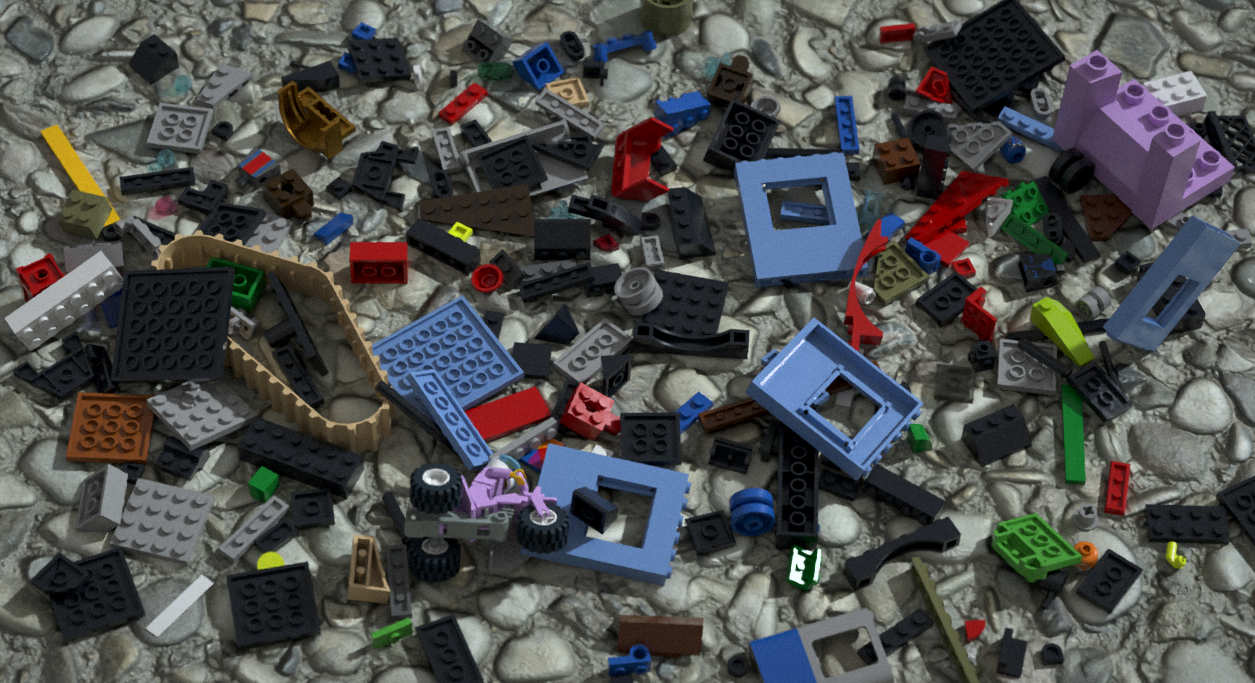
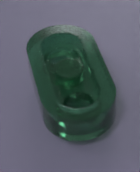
M483 62L478 65L477 74L484 80H508L513 75V67L506 62Z

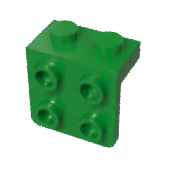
M1034 181L1028 184L1022 182L1015 186V191L1011 192V190L1000 194L1002 199L1013 200L1012 213L1028 225L1050 213Z

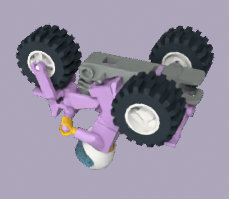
M501 454L492 458L487 467L474 479L469 489L465 478L460 472H457L456 468L447 464L443 465L442 463L424 464L421 468H416L410 477V503H412V508L406 510L404 525L405 535L407 537H416L413 538L409 545L410 572L414 574V577L420 578L421 581H429V583L448 581L450 578H454L456 573L460 571L461 546L456 538H466L470 542H474L475 539L503 542L509 535V527L512 526L513 521H517V540L519 545H522V548L528 549L532 553L537 552V554L557 552L559 549H563L568 542L569 515L566 514L564 509L556 505L557 498L545 497V494H541L540 486H536L533 493H529V487L525 480L527 477L522 467L514 458L508 455ZM516 485H519L520 496L516 493L504 495V492L513 490Z

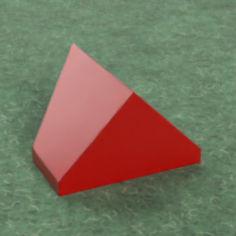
M931 67L915 93L934 101L953 104L947 73Z

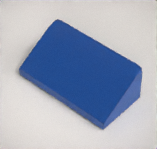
M339 213L316 231L314 236L328 245L353 225V216Z

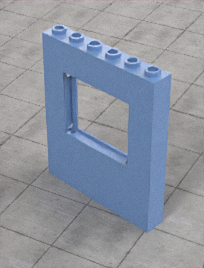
M832 152L825 155L813 154L804 157H780L773 160L760 159L752 162L741 161L735 163L734 177L755 288L783 285L780 281L781 279L790 280L792 284L853 277L858 257L863 248V242L844 153ZM822 185L830 225L773 230L766 190ZM867 262L861 268L856 278L866 277L868 270Z
M1192 215L1105 323L1103 328L1108 331L1106 335L1112 340H1117L1120 343L1123 342L1126 345L1130 344L1145 351H1155L1241 243L1226 231ZM1179 274L1188 278L1156 319L1146 316Z
M813 318L751 381L745 392L856 481L862 475L866 477L872 470L871 465H876L881 460L882 452L886 454L893 445L890 443L892 441L896 443L902 436L900 432L908 430L909 425L912 424L910 422L912 419L914 421L917 420L922 413L920 408L924 404L816 318ZM838 375L880 407L879 411L852 440L809 407Z
M548 443L537 486L541 487V494H545V497L557 498L556 505L564 509L566 514L569 515L568 542L563 549L551 552L550 554L532 553L522 548L521 554L665 586L666 578L670 579L673 568L669 566L670 561L674 562L676 555L673 545H678L680 533L676 532L677 527L681 528L684 516L680 515L681 510L685 511L688 499H685L684 495L689 494L691 482H687L689 474ZM585 486L597 492L598 486L653 497L641 548L587 537L589 526L570 514L572 492Z

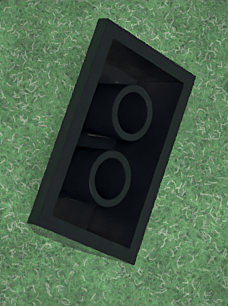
M534 219V260H590L591 219Z
M1014 404L965 424L961 436L962 441L981 467L1032 446L1025 419Z

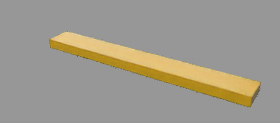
M56 124L40 131L41 136L76 189L105 197L59 126ZM113 207L103 229L120 220Z

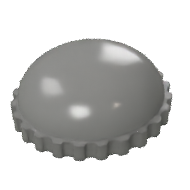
M768 95L756 98L751 103L752 105H750V107L774 118L781 111L778 99Z

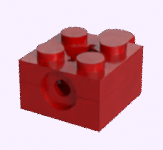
M580 382L571 393L559 423L592 441L595 440L602 430L613 436H616L621 431L620 417L610 412L614 400Z

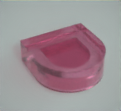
M170 195L157 200L155 203L156 212L161 216H168L177 212V207Z

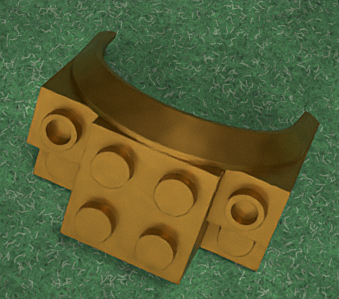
M292 81L277 91L282 121L292 138L302 147L312 150L317 154L321 152L330 159L343 150L342 140L356 131L355 125L310 87L298 93L297 84Z

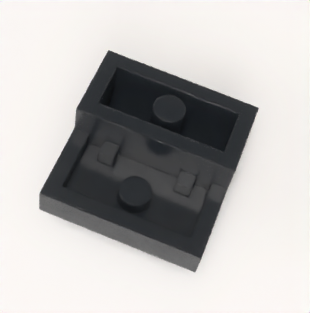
M169 437L163 443L164 449L154 465L156 469L191 482L197 470L201 471L210 457V452L201 447L190 451L180 439Z

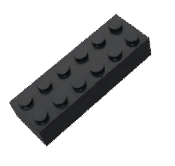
M255 417L238 445L239 459L260 468L263 466L274 473L317 489L330 487L331 494L344 499H348L364 471L363 455L259 417Z

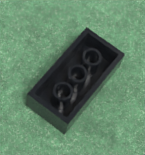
M1154 262L1140 265L1137 275L1138 282ZM1179 274L1152 307L1156 317H1158L1187 281L1185 276ZM1198 298L1167 336L1202 328L1206 313Z

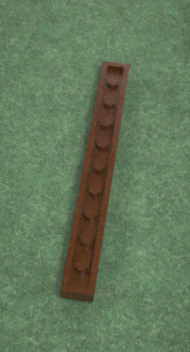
M876 360L871 361L874 365L881 369ZM838 375L825 391L832 395L854 387ZM748 398L699 413L698 420L704 432L708 433L770 414V412L753 398Z

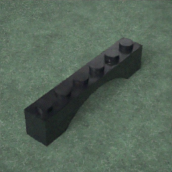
M634 322L633 352L747 359L750 330L729 329L713 335L691 336L670 332L652 323Z
M949 516L944 519H937L928 526H921L910 534H903L894 541H887L878 548L869 549L860 556L847 559L844 562L843 575L853 590L858 591L873 584L879 571L896 557L917 551L943 553L959 546L961 533Z

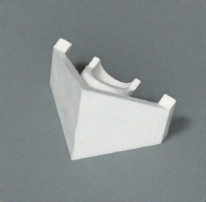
M987 197L985 204L987 237H992L1001 230V225L1011 212L1013 200Z

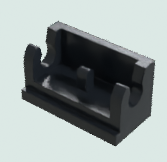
M715 436L708 464L746 475L752 459L753 446Z

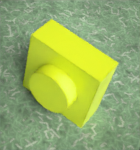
M456 222L448 233L466 242L473 234V229Z

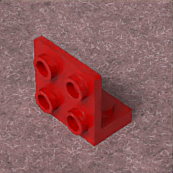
M980 287L966 298L961 322L966 328L976 333L980 339L991 342L997 319L983 308L987 291Z

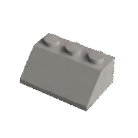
M123 240L66 246L63 249L66 272L73 271L100 251L103 252L116 270H120V266H124Z
M108 464L84 479L75 530L83 532H109L120 525L122 509L125 503L127 473Z

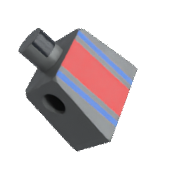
M255 146L238 164L239 177L235 182L240 188L249 184L255 189L262 188L261 184L281 175L280 164Z

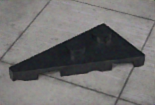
M546 141L533 142L532 147L535 151L589 172L603 150L604 142L599 141V144H586V141L577 143L573 141H558V144H546Z

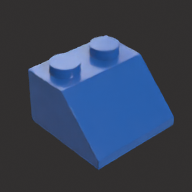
M548 42L536 44L512 61L519 76L536 90H540L546 83H550L564 73Z

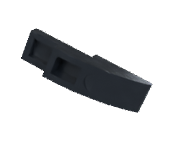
M573 194L571 196L567 210L568 213L602 221V227L638 236L641 220L624 207L591 194L590 199Z

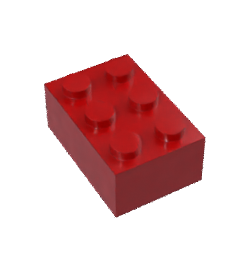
M350 242L351 283L408 284L409 262L407 242Z

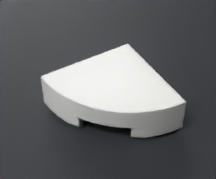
M413 66L415 86L418 91L424 90L420 66Z

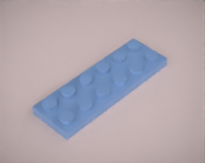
M431 369L410 372L406 379L410 383L411 388L417 393L422 404L430 412L432 419L436 421L444 436L447 437L453 449L462 459L464 465L469 471L487 467L489 463L488 456L492 455L493 452L437 371Z

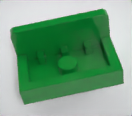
M794 545L790 550L786 583L805 591L817 585L820 579L818 573L822 563V549L817 548L810 552Z

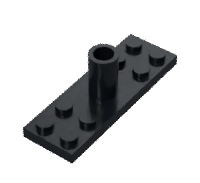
M272 271L267 274L270 280L268 285L271 291L275 293L277 303L289 318L264 331V337L273 349L298 335L296 341L300 348L303 349L305 359L310 363L314 372L319 371L323 377L329 372L286 287L276 273Z

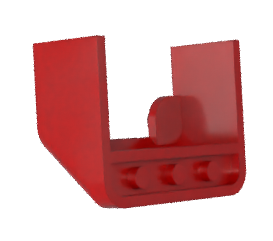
M650 117L618 135L614 151L612 196L618 199L651 201L669 192L668 187L649 178L651 154L660 149L661 137L672 132L673 127L654 117Z

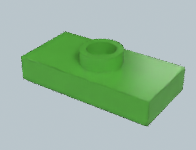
M410 618L372 632L371 641L374 649L397 643L400 639L412 635L413 628Z

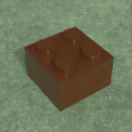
M909 138L874 144L872 159L883 185L900 182L903 177L911 175L913 179L918 178L920 162Z

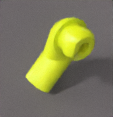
M1168 542L1165 558L1174 568L1181 569L1185 566L1186 559L1176 555L1177 544L1175 542Z

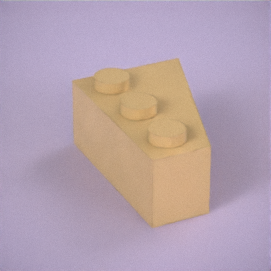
M354 534L351 546L346 599L387 604L390 588L385 579V571L382 568L381 557L375 537Z

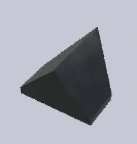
M563 304L533 339L569 345L579 334V331L566 304Z

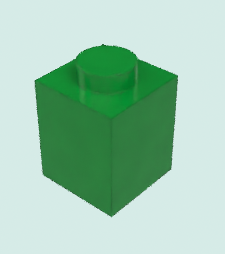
M263 466L248 482L250 496L264 503L280 487L278 475Z

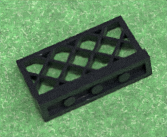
M1209 111L1203 124L1207 127V136L1212 148L1218 151L1235 167L1233 172H1255V165L1251 163L1252 160L1255 161V138L1246 117L1217 115L1215 111ZM1220 122H1223V123L1227 124L1228 126H1227V127H1224L1223 125L1220 124ZM1234 122H1241L1243 127H1240ZM1232 127L1233 129L1238 131V133L1236 134L1232 132L1231 130H1229V128ZM1225 134L1232 137L1233 140L1231 141L1230 139L1226 138ZM1239 135H1245L1246 137H1248V141ZM1237 140L1238 142L1242 143L1244 146L1241 147V146H1239L1238 144L1234 143V141ZM1230 146L1235 150L1239 151V153L1236 154L1235 152H1233ZM1246 147L1250 148L1251 150L1254 151V154H1252L1251 152L1247 151L1245 148H1246ZM1242 153L1250 159L1246 160L1239 155ZM1236 160L1244 164V166H1237Z

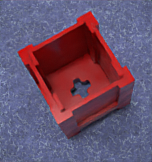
M51 253L29 265L16 268L25 302L30 301L65 276V273L63 274L55 263Z

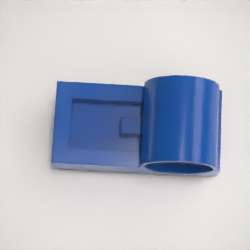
M911 237L906 243L905 252L911 258L918 261V265L928 275L936 272L940 266L941 255Z
M643 645L633 646L630 650V656L608 658L609 676L650 672V654Z

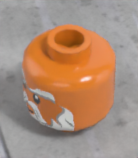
M1078 542L1073 548L1082 555L1081 563L1072 566L1079 571H1090L1097 562L1098 550L1092 543Z

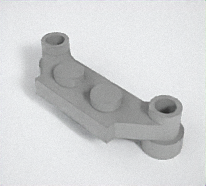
M132 216L124 220L120 219L113 224L118 235L123 236L130 232L153 256L154 260H158V247L162 244L160 239L149 231L146 224L142 223L138 218L135 220Z

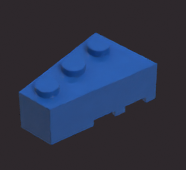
M699 91L682 94L681 98L677 99L669 97L668 101L664 102L660 100L655 101L654 118L674 128L672 132L664 135L665 138L676 135L678 132L710 116L711 104Z

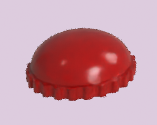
M492 264L479 266L471 275L473 287L483 293L496 291L500 288L504 279L501 269Z

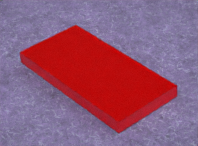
M536 386L465 411L486 443L550 419L551 416Z

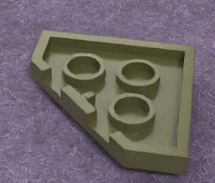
M895 241L886 244L885 251L879 253L874 292L875 296L884 305L929 281V275Z

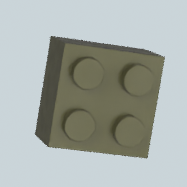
M72 190L57 221L66 233L97 240L112 211V207L104 196Z

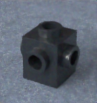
M979 341L971 344L968 361L972 365L974 372L993 369L997 352L992 347L990 341Z

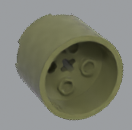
M641 0L640 20L643 28L646 31L652 30V34L659 37L673 34L678 36L684 33L691 24L693 0Z

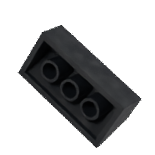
M686 187L670 188L669 192L666 193V207L679 260L716 255L702 197Z

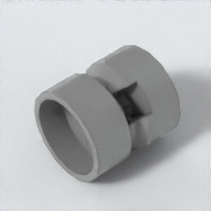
M1101 287L1093 288L1075 302L1077 313L1087 321H1091L1111 306L1109 294Z

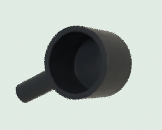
M1056 569L1047 572L1046 579H1037V582L1040 583L1038 588L1047 592L1040 606L1042 609L1048 610L1054 597H1058L1066 582L1068 572Z

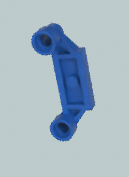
M652 30L643 31L639 35L627 33L621 38L612 37L606 39V42L593 45V60L607 62V53L642 44L644 51L656 49V40L653 39Z

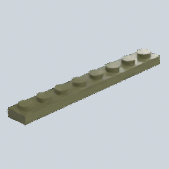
M919 556L912 558L909 570L962 683H981L976 677L974 665H970L966 648L961 646L958 631L952 627L951 616L945 612L943 600L936 593L935 583L928 576L926 564L922 563Z

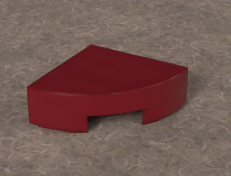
M610 234L593 241V245L599 250L606 252L619 250V245Z

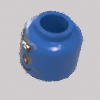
M1011 137L1000 147V153L1008 163L1016 164L1024 159L1026 148L1018 138Z

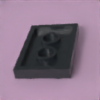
M955 271L917 298L916 305L943 327L963 312L966 298L975 292L977 288Z
M1096 362L1070 375L1066 380L1103 423L1130 409L1133 405L1131 400Z
M1108 548L1078 587L1076 594L1111 615L1140 577L1143 569Z

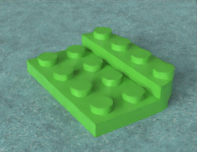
M1037 513L1000 522L993 532L991 546L1019 574L1024 576L1028 582L1046 579L1047 572L1081 563L1082 555Z

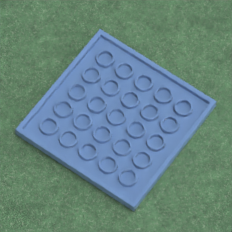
M463 295L372 345L373 356H379L381 370H386L388 373L389 386H392L396 392L432 421L434 420L430 412L422 404L419 396L406 379L410 372L435 369L464 411L525 377L523 370Z

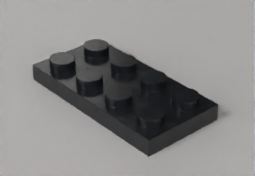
M1145 505L1148 542L1229 544L1230 536L1225 506Z
M454 614L415 627V632L437 683H484Z

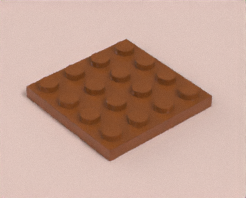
M78 392L66 460L72 462L124 464L126 461L147 465L155 414L147 406V399L156 395Z

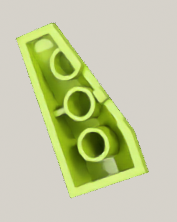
M1046 297L1032 305L1029 320L1079 368L1094 360L1095 357L1075 319L1059 301Z

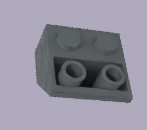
M478 19L461 49L485 67H489L506 54L514 39L490 22Z

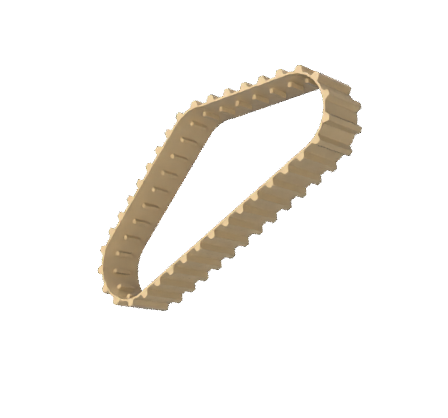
M197 230L194 235L182 236L177 234L174 241L168 245H160L158 247L159 257L158 260L151 262L152 270L206 266L212 256L263 270L266 283L270 282L267 274L274 271L286 289L317 297L328 304L331 312L334 313L338 320L339 327L345 333V338L349 341L354 355L357 356L361 368L364 369L368 382L372 384L376 397L381 401L382 406L370 418L352 424L335 423L323 418L229 337L227 338L224 368L231 366L235 378L244 377L246 387L249 390L258 389L259 398L262 401L269 399L275 412L283 411L287 423L296 422L300 433H309L311 437L357 454L367 450L375 452L378 450V443L383 438L391 437V421L395 419L394 404L375 389L380 381L388 384V373L386 370H381L379 356H373L372 343L365 341V330L363 327H358L357 315L350 313V302L348 299H343L342 287L334 285V276L331 271L323 272L317 268V263L313 261L308 265L300 263L296 256H292L290 259L280 257L279 251L276 250L272 253L263 252L259 245H255L252 248L243 246L242 240L239 239L233 243L226 241L222 234H217L215 237L203 235L202 230Z

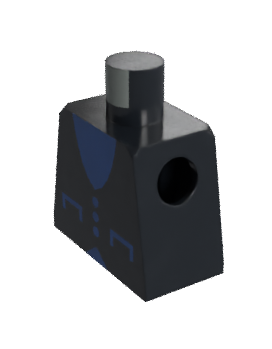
M1020 254L1018 268L1026 293L1053 287L1056 276L1065 274L1064 265H1054L1049 254Z

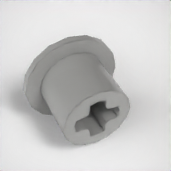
M1082 504L1080 509L1073 515V523L1081 530L1090 531L1098 525L1097 508L1093 504Z

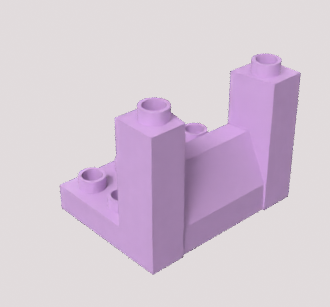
M1096 50L1069 67L1052 140L1064 151L1070 148H1077L1082 152L1084 158H1088L1095 164L1094 176L1152 230L1230 182L1235 167L1135 79L1119 87L1122 71L1109 61L1106 56Z

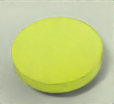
M267 552L259 558L257 570L283 566L285 563L279 554Z

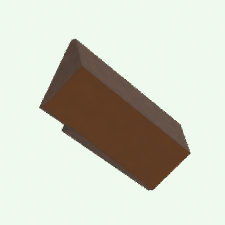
M621 615L617 653L630 654L633 646L643 645L648 649L650 656L679 658L680 654L700 656L704 618Z

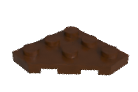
M1115 194L1080 196L1087 234L1092 242L1108 241L1127 222V219L1134 215L1131 209Z

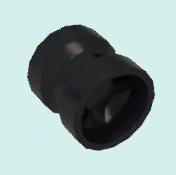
M895 76L888 80V97L893 101H901L906 97V81L903 77Z

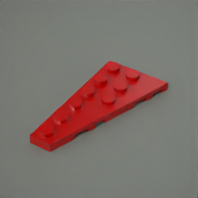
M961 171L904 237L906 243L912 237L925 244L938 234V230L942 227H949L953 224L952 221L955 218H962L982 204L984 198L995 195L998 188L1008 186V178Z

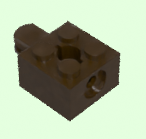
M743 55L735 56L731 66L719 63L707 91L708 102L728 108L733 98L745 104L754 83L753 73L747 72L749 68L747 57Z
M293 168L261 184L263 199L278 216L285 219L295 216L300 222L311 219L312 206H314L313 191Z

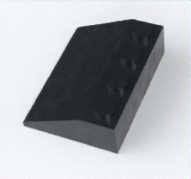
M732 98L702 161L719 169L734 171L735 163L764 159L781 121Z

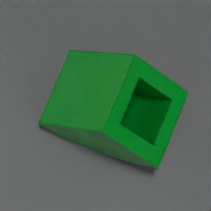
M910 424L907 441L913 454L931 450L932 443L924 426Z

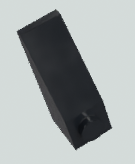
M331 61L281 77L282 87L294 81L297 84L298 92L307 87H310L314 92H326L340 87L339 74Z

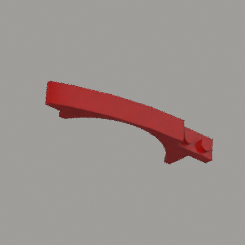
M880 219L876 221L858 257L846 300L843 325H848L847 335H850V341L847 340V344L858 352L859 343L880 345L883 338V331L873 325L863 313L855 290L856 277L864 264L886 249L888 237L881 236Z

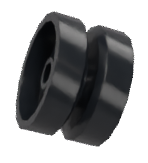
M921 111L913 116L908 124L909 137L915 149L922 155L924 154L927 134L949 138L948 146L951 142L952 134L944 116L937 111Z
M1070 148L1053 162L1048 175L1055 184L1060 185V188L1066 194L1071 195L1080 191L1091 180L1096 167L1092 161L1084 158V154L1077 148Z

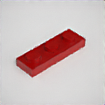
M474 82L439 111V117L453 126L487 97L488 91Z

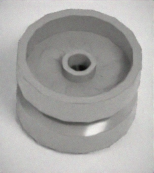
M644 267L628 270L620 276L614 286V292L622 302L628 314L634 316L649 313L657 307L663 297V291L653 274Z

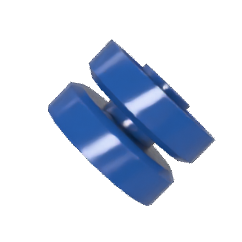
M748 488L734 493L729 500L733 531L744 536H756L770 531L776 523L771 493L760 488Z

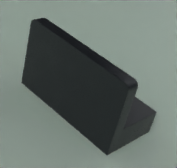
M1005 627L996 673L1021 678L1027 641L1012 638L1014 629Z

